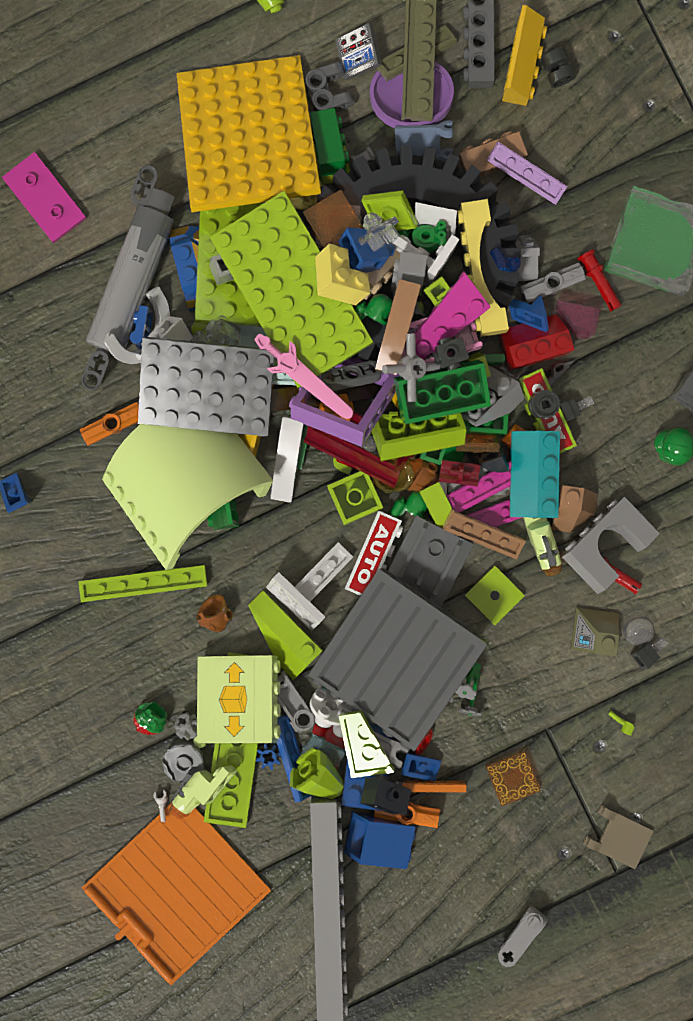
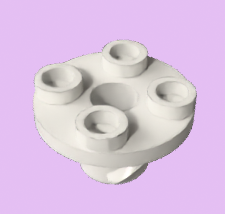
M317 689L310 700V708L315 716V722L323 728L340 725V713L352 712L347 707L348 703L342 699L334 698L328 689Z

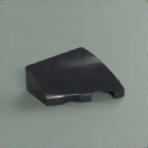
M484 445L466 452L470 459L489 471L499 473L509 471L510 451L508 446L493 450L492 452L479 450L486 449Z

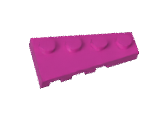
M464 271L454 286H451L446 292V296L433 308L429 317L413 333L416 336V355L422 359L435 351L434 347L439 345V340L450 336L452 338L491 308Z

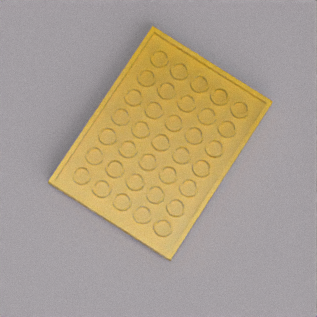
M300 55L177 73L191 212L267 202L282 191H285L289 198L321 194Z

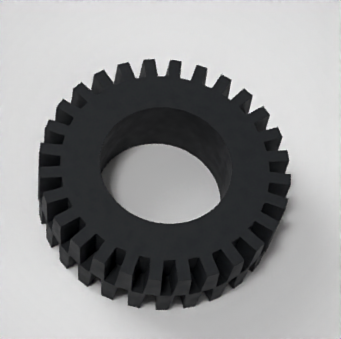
M412 145L401 146L399 154L390 157L387 148L376 150L375 158L371 162L367 163L364 156L353 160L350 172L346 174L341 168L333 175V184L329 189L324 185L320 189L321 194H317L316 206H309L305 215L306 228L321 252L328 244L335 245L328 211H336L339 216L350 218L351 226L342 225L343 233L348 227L368 230L373 226L361 201L363 195L403 191L414 215L415 202L458 211L460 210L461 203L488 199L491 222L489 226L484 227L482 232L480 265L487 289L500 308L505 307L507 311L520 273L517 272V267L521 260V248H516L515 244L519 233L516 224L510 225L508 221L511 210L507 202L498 203L496 200L498 188L492 181L485 186L480 182L481 171L471 165L467 172L459 168L460 157L451 153L446 162L437 159L435 148L426 147L423 156L412 155ZM456 214L455 237L459 239L457 246L462 257L463 271L466 275H470L469 266L466 267L464 262V254L467 253L466 245H462L460 232H463V226L458 224ZM367 298V300L363 299V300H361L359 303H362L363 301H365V302H366V306H367L368 303H369V301H370V299H369V298ZM432 310L425 312L426 318L429 317ZM366 316L362 323L374 343L353 356L364 361H377L386 326ZM480 331L476 332L478 341H481L482 345L490 337V335L481 337ZM432 352L430 355H428L426 358H424L423 360H427V359H429V358H432V357H433V352Z

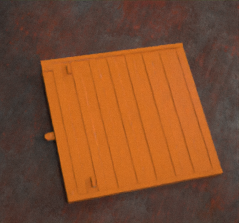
M173 803L165 808V822H161L159 814L82 886L87 896L120 929L115 935V939L120 940L125 935L170 985L177 981L271 891L270 887L210 823L204 822V816L196 808L190 814H184Z

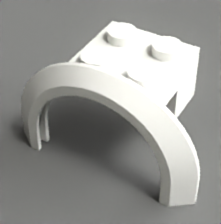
M160 287L148 291L146 295L155 312V328L148 337L190 341L193 337L182 318L170 316L167 300ZM107 333L105 335L104 343L117 360L127 364L141 363L142 348L129 352L120 345L114 334L110 335V333Z

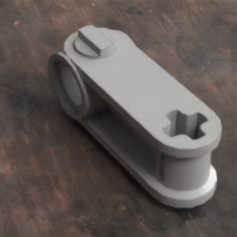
M283 670L281 675L278 676V682L284 681L280 685L281 690L278 695V702L291 721L289 723L294 730L302 733L309 730L316 723L314 720L315 716L296 686ZM307 714L310 717V723L307 725L301 724L298 718L299 715Z
M531 905L501 946L498 955L500 963L505 967L515 965L534 938L542 931L549 918ZM509 951H511L512 958L509 957L508 959H506L504 957L505 952L508 953Z

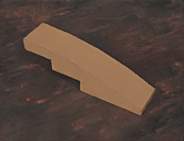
M399 279L375 370L382 371L383 365L397 364L401 359L407 339L406 334H408L420 291V284Z

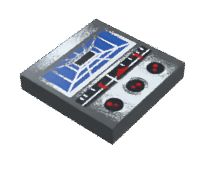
M367 23L335 39L340 62L345 72V75H343L345 80H351L382 65L373 24Z

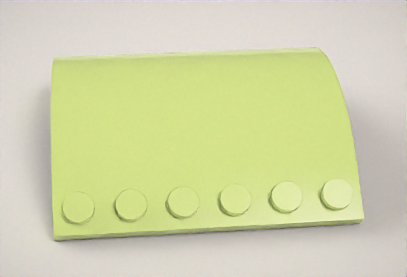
M140 424L122 442L113 455L102 478L165 570L173 569L180 555L179 550L181 546L208 516L227 502L250 490H253L258 497L266 496L273 483V479L237 433Z

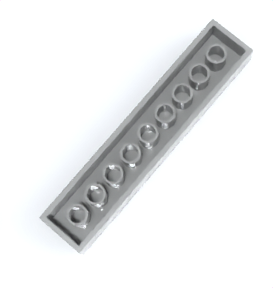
M312 796L310 812L317 1021H344V1016H348V996H343V994H347V974H343V972H346L347 966L346 952H342V950H346V932L341 931V928H345V909H341V906H344V887L340 888V884H344L343 866H339V862H343V844H338V840H342V823H338V818H341L342 808L341 801L337 802V797L329 799Z

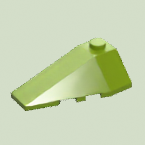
M264 591L248 605L273 656H278L281 668L294 680L323 649Z

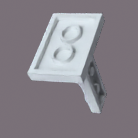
M376 222L372 230L380 233L384 243H392L394 249L399 253L408 252L427 255L425 269L427 273L423 284L426 286L434 282L459 241L457 237L451 235L445 246L441 245L435 254L437 258L433 260L425 249L421 247L417 249L411 245V241L403 235L399 237L392 232L393 229L389 225Z
M337 543L295 587L278 572L266 588L312 631L325 616L310 602L353 556L340 543Z

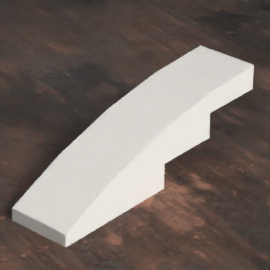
M287 415L282 417L271 499L291 503L304 424L291 419V416Z

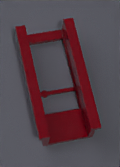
M354 412L350 422L358 425L363 416ZM308 426L304 443L393 488L396 486L400 473L408 459L414 456L399 457L395 464L386 460L381 461L380 457L311 426Z

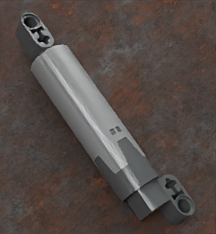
M151 165L141 167L134 182L130 199L137 208L86 337L87 343L97 347V350L91 354L82 376V385L89 391L99 388L108 367L110 351L104 343L105 335L107 333H110V335L114 334L120 345L126 349L130 334L135 326V311H139V305L143 306L146 293L150 288L175 223L168 216L175 197L154 188L158 174L157 170ZM150 172L154 178L151 181H145L142 178V174ZM142 186L145 188L144 198L137 200V195L140 193ZM102 356V361L105 362V364H100L98 371H102L101 375L95 371H89L90 367L92 369L95 368L96 362L93 359ZM89 375H94L98 380L97 384L93 387L85 383V379Z

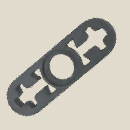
M367 361L332 368L321 375V381L332 391L378 382L382 378V371L375 370L377 361ZM349 373L356 374L357 377L351 379L348 378L346 375Z

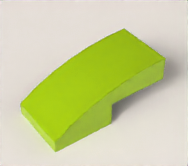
M438 482L419 493L434 523L442 528L452 507Z

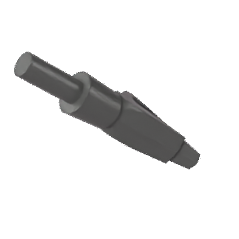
M573 360L556 363L551 367V376L547 378L550 387L569 368L570 364L574 362ZM562 365V368L556 372L555 368Z

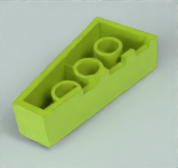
M389 412V414H382L372 430V435L380 459L384 461L465 445L466 426L461 413L405 424L398 412Z

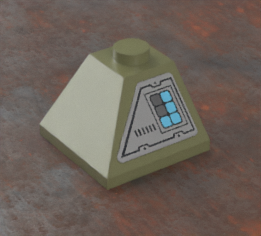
M576 607L570 649L617 656L619 643L618 613Z

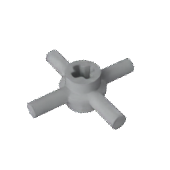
M406 334L407 355L401 358L397 364L383 365L382 372L384 374L398 373L407 380L408 402H416V380L423 377L426 371L440 370V364L436 365L435 362H425L417 356L415 334Z

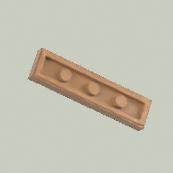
M451 509L442 527L447 532L514 559L518 558L526 542L521 537Z

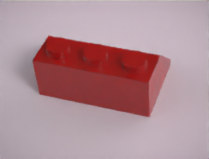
M557 314L547 317L549 328L547 332L526 324L509 327L507 333L498 334L509 372L562 357L575 350L569 330Z

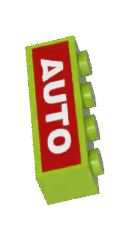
M542 368L516 379L520 383L526 400L524 407L529 416L532 415L528 409L529 398L538 391H552ZM560 408L550 418L540 419L533 416L535 431H560V453L577 446Z

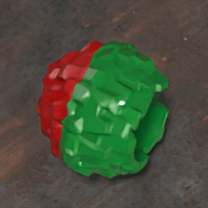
M156 701L140 704L134 715L136 730L146 735H155L162 732L166 725L167 712Z

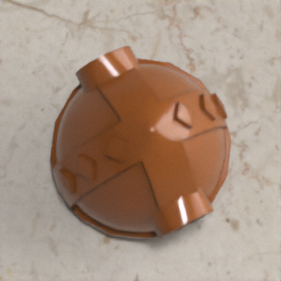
M420 458L415 460L408 459L407 464L412 465L407 486L408 491H422L439 482L438 468L435 463H428Z
M213 595L201 605L196 619L201 627H206L213 632L219 633L225 630L228 622L232 620L233 614L228 609L223 596Z

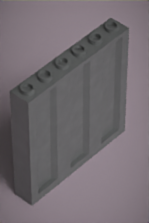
M380 568L309 673V676L313 678L312 681L316 685L324 686L330 690L329 693L334 698L342 699L348 703L347 707L352 711H362L369 723L377 724L383 728L382 732L387 736L397 738L402 747L415 751L490 641L385 568Z

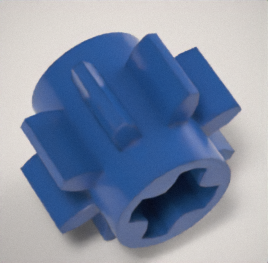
M265 743L264 750H257L261 756L256 758V761L263 763L262 769L265 766H270V769L273 770L274 763H281L277 759V756H280V752L275 750L276 744L273 747H268V744ZM269 752H272V758H274V760L270 759L269 761H266V756L264 755V753L268 754Z

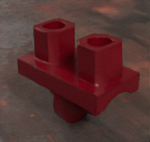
M442 460L439 482L478 487L480 465Z

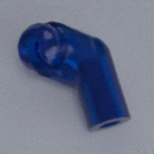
M499 247L490 252L498 269L502 271L516 272L521 266L519 258H505Z

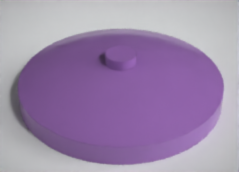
M434 62L432 121L401 120L403 73L386 82L379 71H377L370 84V102L373 111L380 120L393 128L395 126L436 125L444 119L453 104L454 86L449 73L437 62Z

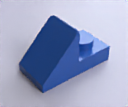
M541 295L532 305L516 299L511 301L509 307L513 320L544 332L549 330Z
M17 473L0 481V491L8 513L32 502L26 494L21 478Z
M409 751L406 755L401 774L436 781L441 761Z

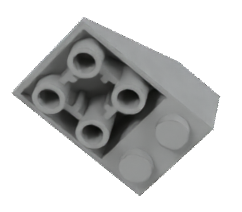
M489 365L491 376L487 377L491 406L461 412L462 418L476 427L512 412L524 400L520 383Z

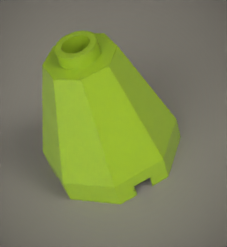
M311 748L298 758L296 763L299 766L297 769L293 767L290 772V786L306 794L334 799L342 794L344 789L343 779L326 754Z

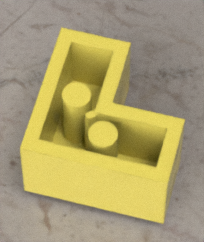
M328 244L315 256L318 296L356 306L370 294L369 274L350 269L348 249Z

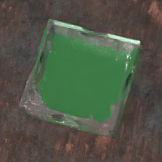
M633 186L628 193L603 271L683 297L689 292L693 279V205L676 202L661 194Z

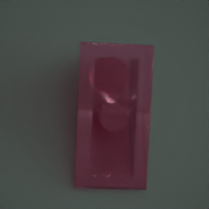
M558 300L555 310L569 331L576 334L577 338L588 339L592 337L596 331L600 309Z

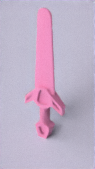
M262 334L257 335L254 340L259 348L269 351L278 360V366L267 368L271 373H286L342 418L350 419L352 417L353 410L297 358L296 345L289 341V353H283L273 346L270 338Z

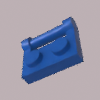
M139 305V311H135L134 314L135 331L130 334L131 342L138 349L142 348V338L148 337L151 333L154 316L149 307Z

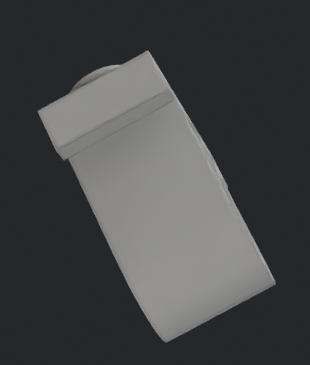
M530 235L518 236L515 243L516 248H521V260L517 267V272L520 273L518 281L538 280L540 247Z

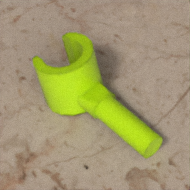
M611 710L608 715L623 725L620 731L631 736L634 731L633 724L620 718Z

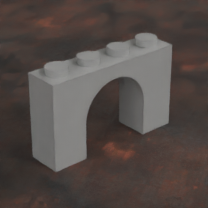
M625 497L618 501L616 499L611 501L606 506L608 511L605 514L601 512L593 519L595 524L591 528L587 526L579 534L581 538L577 542L573 540L565 548L567 552L562 556L597 594L605 591L619 577L600 555L598 539L602 531L612 530L621 534L637 552L647 548L660 534Z

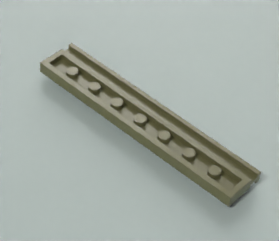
M406 0L401 120L432 121L437 0Z

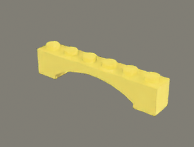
M488 199L461 203L460 210L457 211L458 224L463 226V232H460L462 245H466L467 253L464 254L465 266H469L470 275L467 276L491 306L490 309L474 320L476 332L480 331L481 337L507 333L509 327L505 307L500 308L489 293L480 265L482 232L484 227L489 226L491 222Z

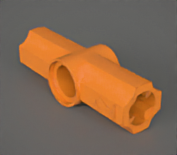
M138 402L113 414H107L102 419L81 428L80 432L87 446L113 434H118L123 429L138 423ZM111 419L117 420V426L114 429L108 428V422Z
M411 802L408 804V809L413 812V816L410 818H406L403 815H392L383 811L375 810L374 818L398 821L405 825L416 824L438 828L440 815L439 808L415 805Z

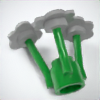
M477 662L466 676V683H462L455 692L461 698L470 699V705L465 706V710H458V712L468 714L469 716H482V713H478V709L474 708L478 682L481 676L479 672L482 667Z

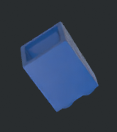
M352 811L344 854L361 865L407 869L408 863L411 860L412 842L415 839V826L411 824L405 825L398 821L374 818V815Z

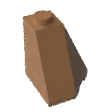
M560 486L558 518H551V529L568 533L573 532L595 515L598 494L585 488Z

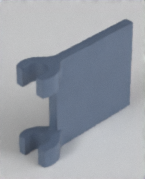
M443 121L438 125L395 126L396 156L399 154L401 146L412 145V155L423 156L425 148L430 147L436 149L437 159L446 162L449 154H453V148L441 150L440 136L444 138L453 137L452 121Z

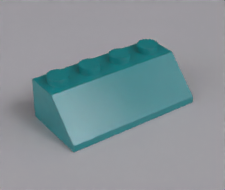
M511 431L510 517L558 518L560 431Z

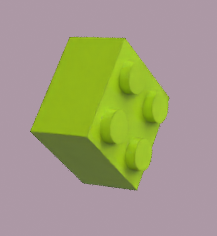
M361 471L327 486L344 526L383 509L369 475Z

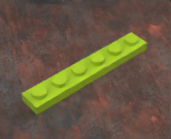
M205 565L78 581L81 602L208 586Z

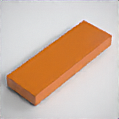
M401 781L404 783V787L411 789V792H466V783L464 781Z

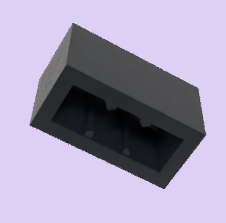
M383 775L365 778L360 804L392 815L407 814L411 789L404 787L402 782L387 781L388 777Z

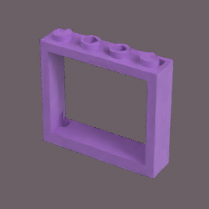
M352 356L335 366V368L367 361ZM382 372V378L375 382L381 385L382 388L358 425L307 405L306 402L312 393L304 387H301L298 395L292 397L290 401L291 419L362 447L396 393L393 377L400 375L398 373L394 375Z

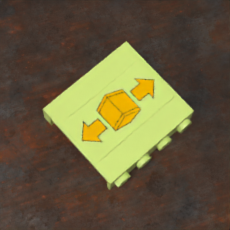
M278 656L198 657L197 743H278V738H280L281 729L278 725V716H280L281 712L280 704L278 703V695L281 690L280 682H278V673H280L281 667Z

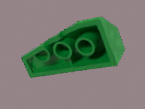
M235 498L207 517L208 525L213 527L214 531L240 527Z

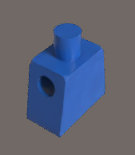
M348 227L338 241L340 247L348 249L350 269L364 273L380 270L389 256L394 254V245L392 243H384L380 233L376 230Z

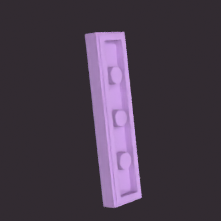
M500 142L495 144L486 161L555 205L567 188L566 185Z

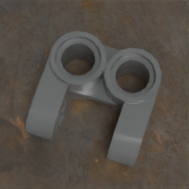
M340 62L311 70L306 75V88L314 111L335 108V112H338L355 104L351 92H344L332 96L328 82L337 80L345 75ZM314 80L322 82L319 86H313L311 83ZM325 99L328 101V104L320 106L318 101Z

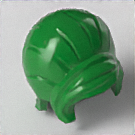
M674 427L661 431L654 440V447L659 453V459L674 466L684 465L689 462L693 457V434L683 427Z

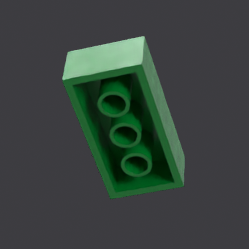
M477 359L460 363V367L449 371L447 367H440L438 371H426L423 377L416 380V402H408L407 380L401 376L393 377L401 420L405 424L491 406L484 362Z

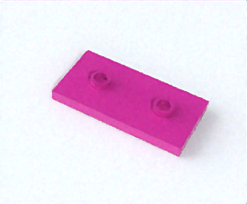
M35 152L2 176L6 184L53 243H56L87 219Z

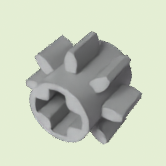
M187 712L176 719L173 727L177 730L175 733L181 739L185 737L189 740L197 736V716L195 714L190 716Z

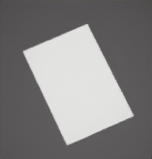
M415 202L417 227L421 225L435 227L438 221L442 220L446 223L447 240H449L451 235L455 236L456 210Z

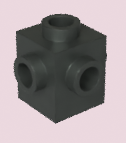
M451 336L438 341V346L434 347L433 357L436 365L440 364L441 368L447 367L448 371L460 367L461 361L469 359L462 337L452 340ZM447 350L452 352V357L447 355Z

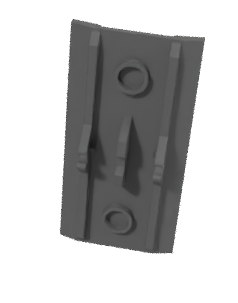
M416 515L388 571L436 605L442 607L474 543L447 532L443 528Z

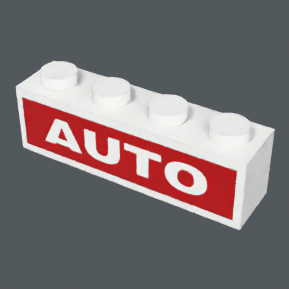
M378 511L347 582L346 590L361 596L380 568L386 569L387 565L383 563L386 557L391 558L395 548L392 545L395 537H400L404 528L400 525L401 520Z

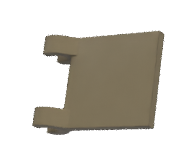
M601 805L597 813L609 819L599 841L586 835L583 844L592 850L636 869L654 831Z

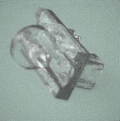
M376 213L367 214L364 217L363 227L367 229V235L359 238V243L361 245L368 243L373 252L382 248L386 243L388 245L393 243L400 237L394 227L399 221L396 217L382 222V217Z

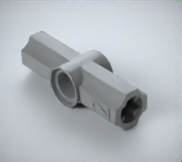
M576 263L520 287L523 300L529 304L534 302L540 295L543 298L556 294L558 291L582 282L586 278L582 266ZM554 279L558 286L551 288L547 281Z

